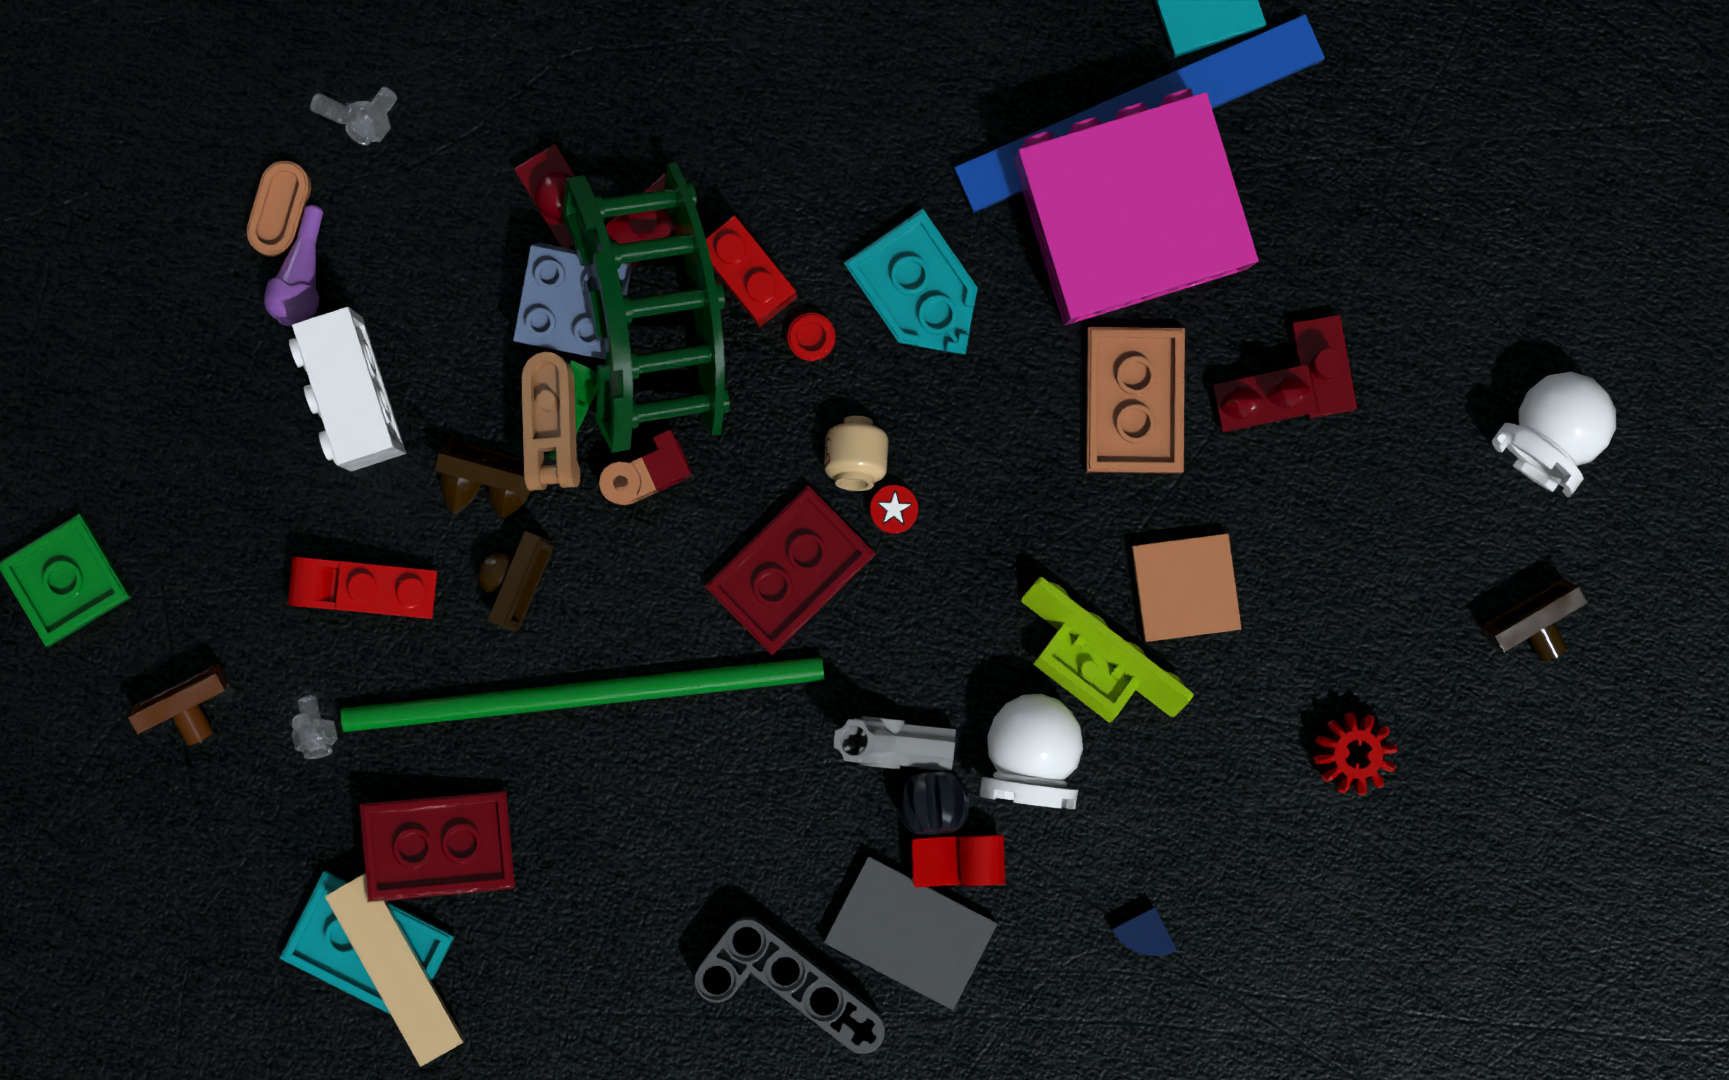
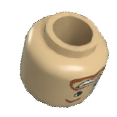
M849 416L844 419L843 424L836 425L828 431L825 442L824 469L826 474L835 480L836 486L851 491L869 490L874 486L875 482L884 477L887 471L888 437L884 430L873 425V421L870 418Z

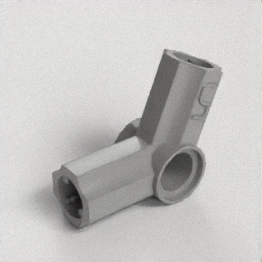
M862 716V719H848L845 726L835 731L834 748L841 752L844 761L857 762V765L900 769L901 766L918 767L919 769L952 771L956 729L905 724V720Z

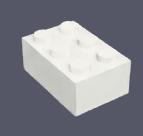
M345 307L293 324L292 327L296 338L290 339L289 345L297 367H304L311 383L304 386V392L311 412L313 414L318 413L322 418L325 431L319 432V439L327 460L333 459L337 466L354 471L406 454L363 317L351 308Z

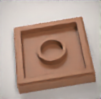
M1229 534L1132 546L1144 642L1241 630Z

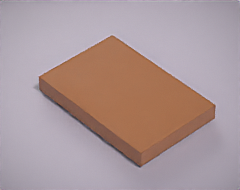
M1088 327L1086 472H1184L1185 328Z

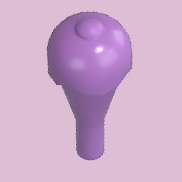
M307 205L304 208L297 239L276 278L269 280L264 295L265 308L273 318L277 319L284 326H292L293 324L311 319L315 316L318 309L320 296L316 290V240L323 211L315 205Z

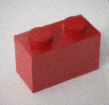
M736 216L732 217L706 238L714 272L759 328L797 298L795 289Z

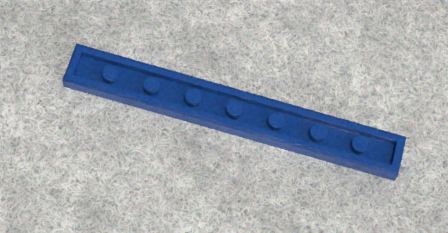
M1305 14L956 166L954 171L970 208L975 213L1023 191L1014 158L1018 150L1021 149V146L1025 144L1024 140L1029 137L1052 131L1053 138L1055 139L1067 135V132L1071 130V125L1094 117H1098L1100 124L1113 121V118L1118 116L1117 111L1139 103H1145L1147 110L1159 107V103L1165 101V96L1192 88L1194 96L1207 92L1211 108L1214 109L1323 61L1325 57Z

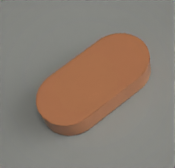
M279 161L270 165L262 175L247 225V237L253 248L263 255L270 257L284 255L291 250L297 239L304 208L307 206L311 192L310 178L299 165L290 161Z

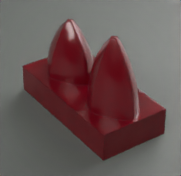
M1309 364L1213 385L1223 432L1320 412Z

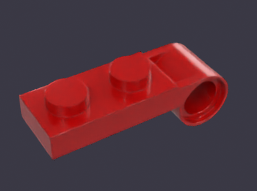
M292 557L287 605L432 619L437 571Z

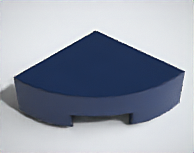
M1154 906L1111 928L1114 935L1126 947L1137 953L1161 956L1177 951Z

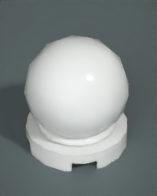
M1574 372L1546 376L1527 392L1519 408V425L1504 423L1491 441L1498 452H1503L1507 447L1509 451L1518 457L1513 466L1532 481L1552 492L1559 484L1564 487L1562 492L1566 497H1570L1584 479L1577 466L1594 460L1609 445L1616 430V409L1609 393L1593 378Z
M1043 694L1022 695L1006 703L994 717L987 735L988 756L997 772L993 774L994 778L982 777L979 796L988 799L1014 800V803L1053 808L1064 807L1075 810L1078 790L1066 788L1067 782L1064 781L1077 768L1083 751L1081 728L1073 712L1060 700Z

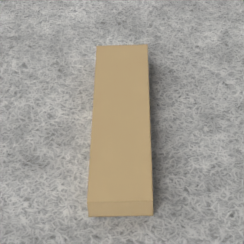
M365 874L326 895V900L420 1067L462 1044L465 1041L387 901L367 903Z

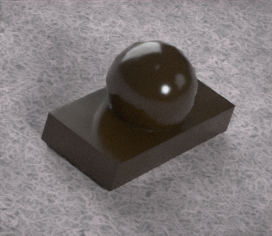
M524 531L515 554L511 551L500 549L492 551L482 558L477 569L479 584L485 592L497 597L487 621L515 632L520 630L554 548L553 542Z

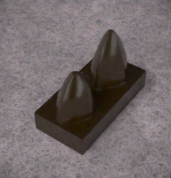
M451 438L447 440L438 454L435 471L441 472L442 493L452 514L458 513L472 502L479 492L481 484L488 485L490 501L501 518L516 512L531 493L525 483L524 458Z

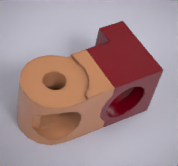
M671 429L653 437L658 450L631 463L619 461L611 463L604 468L600 475L599 486L606 499L619 505L633 504L694 476L679 441Z

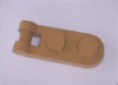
M541 352L535 354L527 361L522 373L525 483L529 491L544 490L547 484L558 483L562 488L578 487L580 483V468L576 450L575 381L573 369L565 359L555 353ZM556 451L557 464L545 465L544 452Z

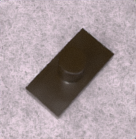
M1561 578L1480 627L1488 642L1502 652H1506L1529 638L1541 661H1549L1557 658L1567 649L1555 622L1587 604V601L1578 586Z

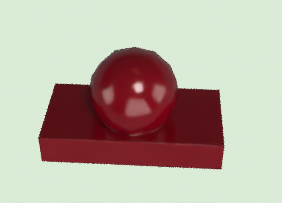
M553 145L514 170L560 246L572 249L575 246L562 217L566 178L575 176L557 146Z

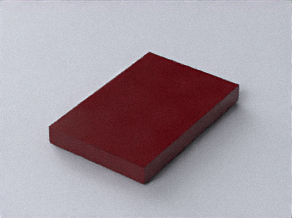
M808 485L705 587L773 656L876 554Z
M506 791L359 805L367 903L515 888Z

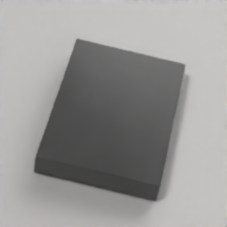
M868 856L824 943L954 1010L998 923L930 887H914L912 878Z

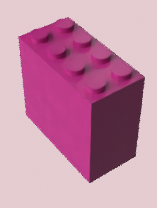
M1192 88L1181 90L1165 96V101L1159 103V107L1147 110L1145 103H1139L1117 111L1118 116H1115L1113 121L1100 124L1099 118L1094 117L1071 125V130L1067 132V135L1055 139L1053 138L1052 131L1024 140L1025 144L1018 150L1014 163L1064 326L1247 270L1259 262L1207 92L1194 96Z

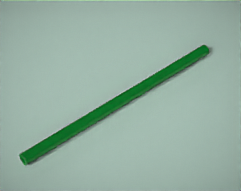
M820 656L341 708V724L343 732L823 681L825 680L823 659Z

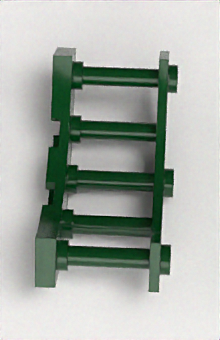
M677 163L667 164L664 190L601 198L599 194H593L585 175L566 178L562 217L574 243L580 266L590 265L596 287L595 291L588 293L594 336L597 338L604 337L606 364L597 365L596 422L611 452L630 450L632 429H636L639 423L696 413L701 414L712 436L721 434L723 414L728 413L730 409L729 395L725 387L724 343L720 310L724 308L725 296L721 283L718 280L715 281L706 238L696 209L694 185L691 181H685ZM666 209L676 232V236L618 244L616 240H609L604 218ZM683 255L690 290L631 299L626 294H622L617 270L620 268L621 263ZM694 309L697 345L636 354L633 350H630L627 324L632 322V318ZM698 365L696 394L637 404L633 401V380L638 379L639 374Z

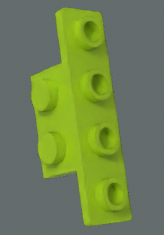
M1039 577L1021 599L1022 603L1058 630L1033 664L1107 722L1111 723L1117 717L1135 690L1170 717H1175L1194 696L1184 686L1180 678L1173 673L1162 670L1146 657L1140 647L1131 642H1126L1109 629L1101 617L1087 612L1070 599L1067 592L1059 585Z

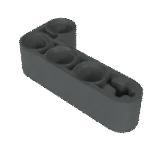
M745 916L732 923L703 960L695 975L697 992L710 1002L720 1003L733 996L748 975L752 973L855 1053L867 1054L873 1052L881 1045L884 1039V1021L875 1008L763 921L755 917ZM743 927L756 929L761 937L760 947L751 953L740 951L734 943V934L738 929ZM790 957L798 963L800 974L794 981L781 982L773 975L772 965L778 958ZM722 966L728 970L731 976V985L726 990L714 991L706 985L704 973L709 967ZM829 987L836 992L839 1002L832 1011L820 1012L812 1006L810 997L817 988ZM847 1002H851L855 1006L849 1010V1015L856 1021L863 1023L867 1018L873 1021L871 1030L875 1035L873 1038L870 1039L867 1036H863L859 1041L854 1039V1027L844 1018L840 1027L833 1024L843 1014Z

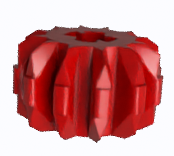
M1346 713L1344 715L1345 730L1335 720H1330L1326 723V726L1334 738L1331 740L1324 736L1316 737L1315 742L1318 745L1328 747V754L1315 755L1313 757L1314 763H1330L1331 766L1321 775V779L1324 782H1329L1340 774L1336 790L1340 793H1346L1353 780L1356 794L1365 795L1367 792L1366 778H1368L1372 785L1381 788L1384 785V781L1377 770L1380 768L1383 771L1394 772L1396 768L1393 763L1383 761V754L1397 752V745H1381L1380 743L1381 740L1388 736L1390 730L1387 726H1382L1371 733L1374 725V717L1371 715H1365L1358 727L1354 713ZM1349 743L1357 746L1364 745L1365 749L1360 754L1364 760L1361 765L1355 762L1347 764L1345 759L1350 755V751L1347 748Z

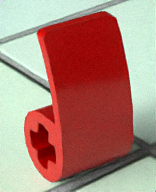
M1002 834L915 838L911 841L912 883L916 888L945 885L986 886L1006 884L1004 835Z

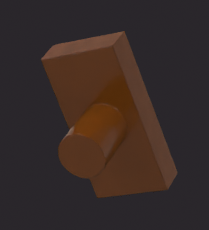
M220 663L133 705L128 719L136 733L139 734L172 717L188 746L196 744L213 733L199 704L224 692L228 678Z

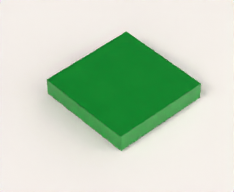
M78 514L0 561L1 573L45 647L52 646L132 597L82 514Z

